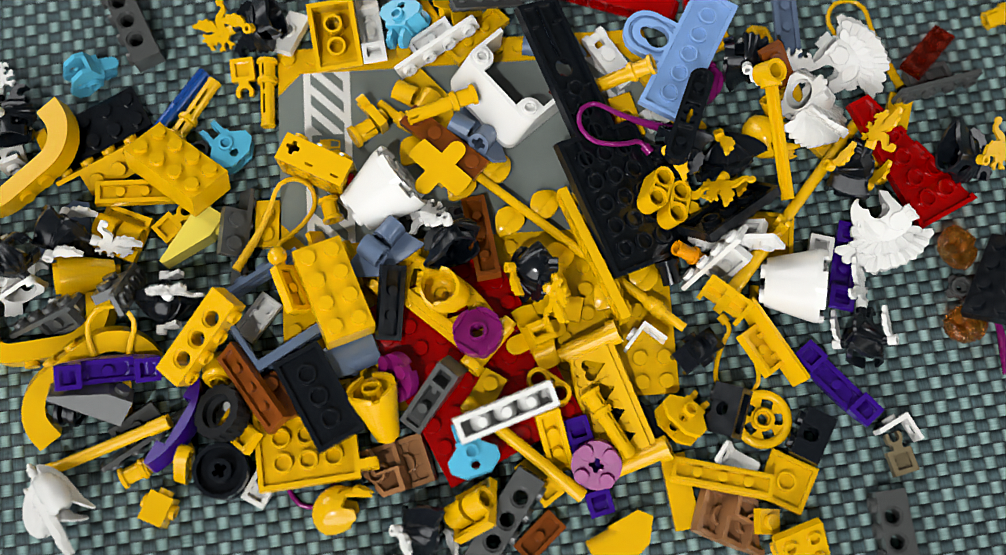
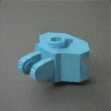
M391 0L381 7L379 16L385 21V27L388 29L385 43L387 48L395 49L397 44H399L398 46L401 49L407 48L411 38L430 25L431 16L422 9V5L417 0Z
M84 52L75 53L63 63V77L71 82L70 91L73 96L85 98L103 87L106 80L116 77L119 62L117 58L112 56L98 59L96 54L91 56Z
M213 120L210 125L219 135L212 139L209 133L204 130L199 134L211 148L210 158L228 170V175L236 174L253 159L255 144L252 141V136L246 130L229 131L227 128L224 130Z
M451 425L457 443L455 444L456 451L448 462L451 474L465 480H470L492 472L500 459L497 446L482 441L480 438L462 445L454 425ZM474 462L481 464L478 469L472 468Z

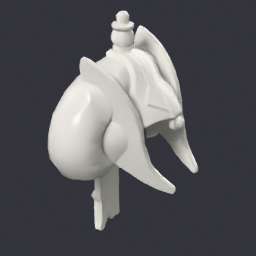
M28 463L26 472H28V476L31 478V485L23 490L25 497L22 506V518L26 530L37 539L47 538L52 535L55 544L62 551L63 555L75 554V550L72 548L60 522H78L89 519L87 515L73 513L69 509L72 503L93 509L96 506L84 498L73 483L57 469L42 464L33 466L31 463Z

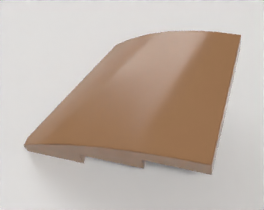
M416 433L395 440L393 443L383 444L359 452L360 459L377 456V459H379V470L362 471L366 480L375 486L376 491L383 498L438 480L423 433L420 435Z
M700 488L690 531L750 555H765V550L760 547L759 535L754 534L753 508H759V501L755 498Z

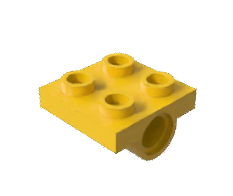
M118 206L106 207L104 213H99L95 217L91 229L92 234L103 238V235L97 230V226L100 220H105L108 222V227L105 229L113 234V239L117 236L125 235L143 242L142 247H132L133 254H128L124 258L119 257L121 254L112 252L116 258L130 263H137L152 229L151 226L155 221L150 217Z
M491 477L486 478L457 495L455 501L444 508L443 518L446 524L454 529L453 541L463 544L496 526L497 480Z
M818 517L772 535V542L769 543L772 555H830L823 522Z

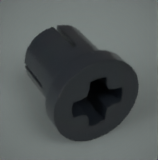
M679 257L655 263V267L659 268L663 286L682 282L678 267Z

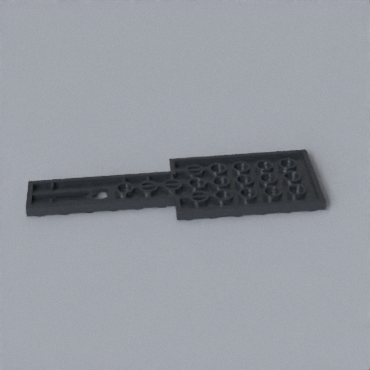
M540 0L517 6L514 10L515 15L571 136L570 139L557 142L553 148L600 253L607 263V268L612 278L618 279L674 257L675 255L671 253V247L675 241L678 242L680 240L692 247L691 243L687 240L688 236L679 234L677 226L669 230L659 226L657 211L646 215L637 207V198L644 178L657 169L651 155L646 156L641 150L642 146L639 144L621 147L597 145L587 140L580 132L577 125L579 108L587 102L596 101L605 104V101L559 1ZM557 61L564 65H569L571 69L569 76H563L558 73L556 69ZM592 106L583 111V127L595 139L604 141L640 139L644 141L635 123L627 120L615 124L610 112L600 107Z

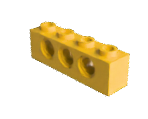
M212 287L158 363L156 369L176 387L194 384L198 380L199 372L203 366L212 360L215 349L227 339L228 331L232 325H235L241 319L242 311L246 305L226 288ZM216 314L219 316L218 323L215 321ZM202 334L204 335V342H203V343L201 342V335H202ZM188 354L190 355V362H189V363H188V361H187V355H188Z

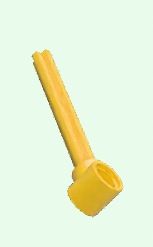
M773 58L756 64L752 70V77L754 82L760 86V89H765L778 183L781 191L780 196L781 201L795 199L779 94V86L783 85L782 81L786 78L787 68L780 58Z

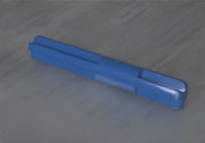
M199 68L153 126L161 122L170 128L178 118L179 113L187 107L210 75L205 70Z

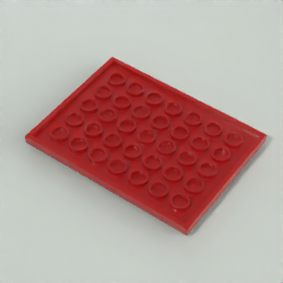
M473 259L465 264L449 268L469 283L486 300L499 318H503L506 315L514 321L511 312L523 306L519 297L515 296L514 292L511 291L510 281L501 265V278L477 282ZM416 284L410 286V289L417 287ZM377 304L369 308L375 325ZM467 305L454 313H449L448 318L460 315L468 309ZM405 306L403 311L402 341L375 339V333H373L374 340L377 342L382 356L400 351L410 358L412 363H409L412 371L416 370L418 374V391L440 360L450 355L459 362L465 355ZM517 324L514 327L515 330L484 366V368H488L507 379L497 400L528 388V373L533 368L538 367L530 350L519 355H512L506 349L507 340L521 333ZM557 365L546 369L565 382ZM469 371L422 432L451 488L467 481L453 476L448 462L456 451L455 444H457L451 425H453L451 418L463 414L461 412V405L471 394L479 380L478 377ZM534 375L531 381L535 385L545 381V378L542 375ZM555 389L558 400H563L567 397L563 389ZM571 392L569 402L565 406L559 407L563 421L583 415ZM416 394L410 397V399L406 400L408 406L410 405ZM534 416L507 426L530 446L540 441ZM494 432L480 437L482 441L497 446L500 453V459L497 464L518 453ZM474 462L472 468L478 469L481 464Z

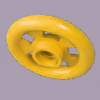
M754 390L750 405L755 409L751 412L750 416L747 415L745 425L750 422L756 431L750 435L744 427L741 440L751 447L758 449L774 448L784 442L791 431V410L786 401L778 394L768 390ZM762 399L772 402L771 410L767 407H761ZM774 414L782 415V425H775ZM759 415H763L766 418L765 424L759 423ZM771 429L774 436L764 439L762 432Z

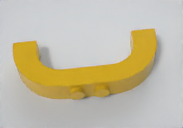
M53 97L36 112L47 128V141L44 148L0 186V218L10 216L34 201L38 194L50 187L68 169L76 156L80 140L78 122L70 108L56 97Z
M95 291L85 293V322L88 315L95 308L104 304H112L111 301L108 300L95 305L91 298ZM105 309L100 311L91 322L90 332L102 327L114 326L117 319L116 310ZM85 322L73 332L61 336L11 344L4 343L0 338V364L9 367H25V369L40 368V364H43L52 355L57 357L65 351L63 347L71 340L76 339L78 341L85 336Z
M114 325L92 331L91 338L96 355L99 356L111 351L126 354L131 327ZM140 330L136 331L132 354L163 356L162 349L152 338ZM85 336L78 341L73 339L63 347L65 351L59 356L52 355L42 364L44 367L36 373L26 388L21 408L22 423L27 436L40 451L62 435V427L55 424L46 407L48 389L50 384L54 383L53 365L90 358L91 355Z

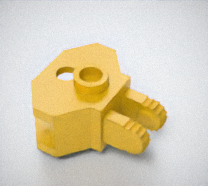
M696 390L685 397L670 394L654 410L657 425L675 443L691 446L707 430L703 415L705 414L704 410L710 403L706 400L698 405L694 401L699 394ZM669 425H671V427H673L676 431L671 430Z

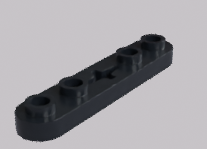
M697 68L690 74L665 148L664 156L670 164L683 165L690 157L714 81L713 73L706 68ZM690 109H693V115L689 123H687L686 116Z

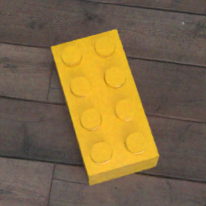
M161 122L157 123L123 149L128 168L194 217L201 214L231 189L228 170Z
M339 235L291 252L293 264L327 350L375 333V322Z

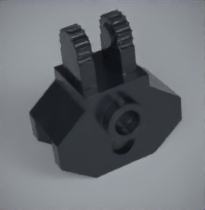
M708 327L697 335L695 332H692L682 340L685 344L675 351L670 358L672 360L675 359L684 370L682 372L683 375L686 376L700 365L705 368L715 360L713 355L725 345L713 330Z

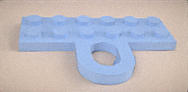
M689 0L678 23L649 10H642L632 14L627 19L622 31L623 42L630 52L643 59L646 58L647 54H651L658 69L657 74L651 75L637 104L674 122L691 72L697 68L708 69L738 5L728 0ZM649 27L662 32L667 38V44L660 48L651 46L647 39L640 34L641 28Z

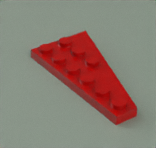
M866 95L845 107L860 134L862 132L868 133L869 129L865 127L868 125V122H871L873 126L874 120H877V118H874L875 114L885 111L870 95ZM900 125L893 128L890 132H885L889 135V145L891 143L896 145L895 151L887 152L883 150L881 141H877L872 154L880 167L888 159L893 161L886 178L901 204L905 206L909 203L919 215V219L912 221L914 226H919L923 229L978 198L972 192H967L960 182L956 184L951 175L937 170L935 157L917 140L914 142L906 134L907 130Z

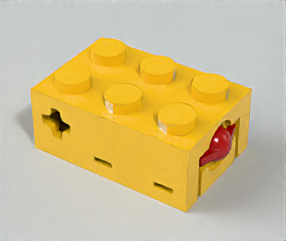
M287 132L274 156L282 172L290 176L303 178L311 183V185L338 197L343 194L344 190L358 173L351 156L343 152H339V154L332 152L330 147L320 142L316 145L300 133L294 135Z

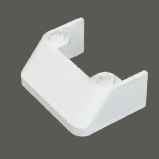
M499 28L470 52L452 77L450 88L451 91L456 92L467 88L472 83L476 90L479 104L474 105L472 103L465 107L481 124L491 125L495 129L497 134L496 140L500 145L505 148H513L559 110L554 99L545 106L532 97L524 98L516 104L486 73V70L493 63V53L501 47L503 30Z

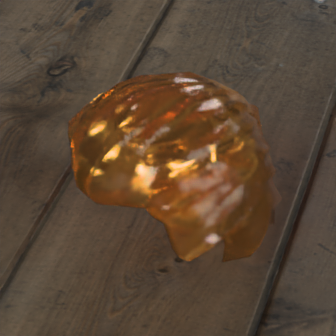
M950 225L938 237L937 251L939 256L954 269L967 270L976 260L978 249L974 246L976 238L958 225Z
M963 305L956 306L953 310L947 312L943 320V328L945 334L951 340L966 344L976 340L979 341L986 334L988 322L962 317L961 309Z

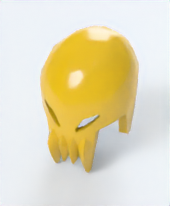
M765 115L749 117L742 126L741 134L760 140L768 149V151L755 157L775 159L769 117ZM787 142L789 160L797 157L794 153L795 149L801 147L800 144Z
M441 266L440 270L430 273L425 271L419 272L415 291L420 294L423 303L431 311L441 314L454 313L465 307L469 302L470 290L468 286L449 268Z
M361 484L353 487L334 485L321 492L314 502L312 508L313 523L318 531L325 535H337L351 529L353 522L357 518L356 515L360 511V507L357 501L349 500L347 497H373L371 493H374V491Z

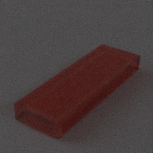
M935 25L901 63L899 69L919 81L950 46L955 36Z

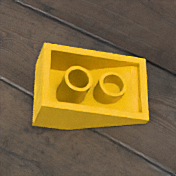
M328 0L306 4L317 73L364 66L354 1Z

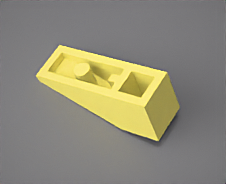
M209 206L197 217L191 214L159 262L170 269L216 242L219 235L221 213Z

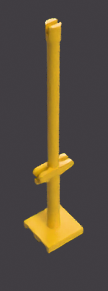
M852 119L846 126L849 134L844 139L840 137L839 141L831 146L794 196L795 199H792L782 214L776 218L766 234H776L781 238L790 227L795 215L828 172L822 168L823 162L826 159L834 160L837 158L839 153L849 144L847 139L853 138L857 133L858 128ZM753 250L751 252L753 255L751 261L739 270L728 284L713 274L696 298L701 300L703 296L715 304L712 310L719 315L725 311L735 319L732 324L737 326L755 305V303L740 292L770 252Z

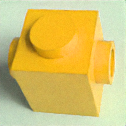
M162 487L159 491L150 489V492L146 493L141 500L140 507L142 508L137 518L159 528L167 529L170 521H173L179 513L180 506L178 504L180 500L174 498L175 493Z

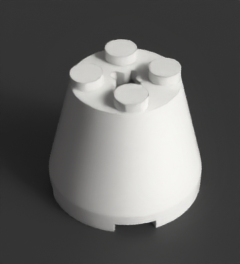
M380 146L371 154L343 194L340 195L342 202L354 211L352 214L354 220L360 226L364 224L369 230L378 228L389 215L398 219L419 210L427 204L425 199H421L425 194L418 193L415 188L416 180L397 160L394 162L395 155L384 146Z
M814 249L768 257L767 261H763L761 264L760 278L765 279V285H760L759 303H764V307L812 323L823 324L824 312H820V310H825L828 263H824V260H829V249Z

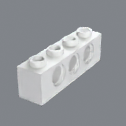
M545 380L451 418L460 443L463 445L559 406L560 402L551 380Z

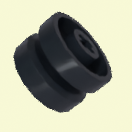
M217 442L206 446L198 453L192 467L193 481L198 490L210 498L225 501L241 497L255 473L252 458L243 454L237 447L229 443ZM224 468H227L226 470H224V476H222V470Z

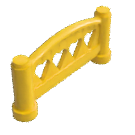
M421 249L397 264L407 266L404 306L456 346L452 327L458 316L448 318V314L431 311L423 303L420 294L415 291L417 287L410 289L412 272L415 269H421L427 273L440 270L425 268L423 263L426 259L419 255ZM379 277L376 279L372 278L365 285L376 298L378 295ZM462 279L470 290V300L467 303L468 310L477 309L476 307H485L493 311L486 300L469 283ZM506 315L503 318H499L504 328L503 340L498 349L515 330L514 327L516 326V323ZM483 329L474 331V337L482 336L484 334L482 332ZM496 351L485 359L464 355L459 362L471 374L479 378L485 371V364Z
M615 319L605 322L604 327L561 345L557 352L562 362L567 361L570 364L576 400L583 414L587 415L594 438L604 439L609 442L611 440L598 420L595 421L591 417V410L585 401H581L580 397L590 391L595 383L615 386L606 403L611 404L613 408L625 410L617 422L623 431L635 433L630 443L637 451L631 457L624 461L622 460L620 475L622 477L661 460L664 462L675 459L671 444L665 435L655 439L615 345L624 342V337ZM585 360L605 363L593 381L587 379V371L582 368V363Z

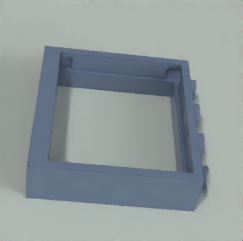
M295 247L286 251L288 255L285 262L286 265H293L291 252L297 250ZM263 262L255 268L254 272L248 276L245 274L238 277L234 284L226 289L238 299L271 279L270 269L274 265L270 262ZM316 323L261 359H258L236 325H232L229 330L261 376L274 369L272 364L323 338Z

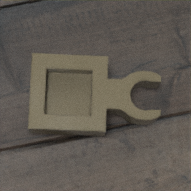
M899 430L894 432L896 436L895 442L890 440L888 434L883 435L884 443L891 450V452L884 455L893 478L920 470L911 445L903 448V437Z

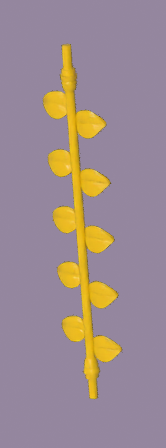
M381 99L376 107L383 109L393 119L398 128L410 133L399 122L405 116V113L402 111L398 112ZM450 120L442 121L440 124L447 128ZM415 136L406 137L400 144V160L403 166L416 164L409 157L412 149L421 142ZM505 156L506 162L492 163L489 161V165L474 182L471 180L469 186L458 196L453 195L447 190L449 201H459L470 196L476 189V181L510 205L499 209L496 213L495 228L498 237H507L518 232L523 227L526 217L559 241L548 245L546 248L552 257H558V263H565L566 268H568L574 259V253L586 261L578 243L545 220L551 218L559 207L555 191L540 190L535 192L531 197L529 208L498 185L508 177L511 170V161L507 156ZM655 264L629 274L628 280L624 277L617 279L621 287L619 292L622 298L625 290L643 303L645 309L653 317L663 318L681 332L687 326L684 321L668 310L669 307L664 304L665 302L644 293L650 291L657 283L658 269L655 267ZM597 283L594 288L595 309L598 311L610 309Z

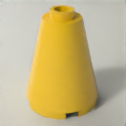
M59 256L54 258L56 263H51L56 295L61 294V296H56V299H60L66 294L71 296L80 292L82 295H85L87 292H93L97 289L96 286L103 281L102 278L112 272L121 273L120 264H115L112 259L93 257L65 258Z
M374 372L371 373V378L364 379V376L351 383L347 389L348 401L376 441L390 444L400 435L397 382L390 373Z

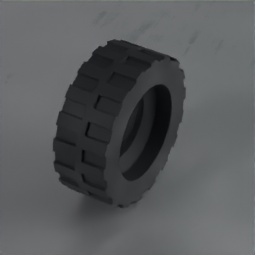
M225 384L214 385L213 388H209L201 396L199 403H197L196 412H194V423L197 426L198 433L202 434L201 436L219 443H229V441H234L238 436H241L244 429L247 428L251 417V409L236 388ZM224 402H229L230 412L226 421L221 426L216 425L215 418L219 407Z

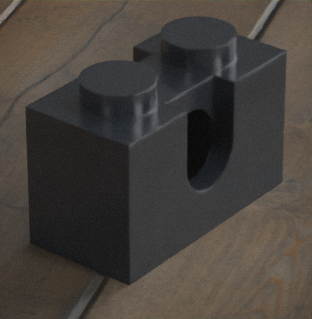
M716 381L715 387L712 388L710 393V400L713 402L711 411H707L704 416L707 427L706 431L741 440L753 391L744 387ZM728 404V411L723 415L722 409Z
M811 406L804 409V411L800 410L794 421L798 425L795 433L790 432L784 446L787 447L785 454L809 465L817 466L838 419ZM805 429L812 432V442L804 439L803 432Z

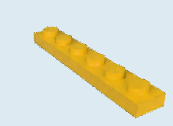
M567 186L558 189L556 200L618 325L627 323L632 313L630 303L627 299L623 300L619 292L621 291L620 284L617 279L612 278L607 268V263L601 256L595 239L587 228L589 226L586 219L577 208L578 202L574 193H570Z

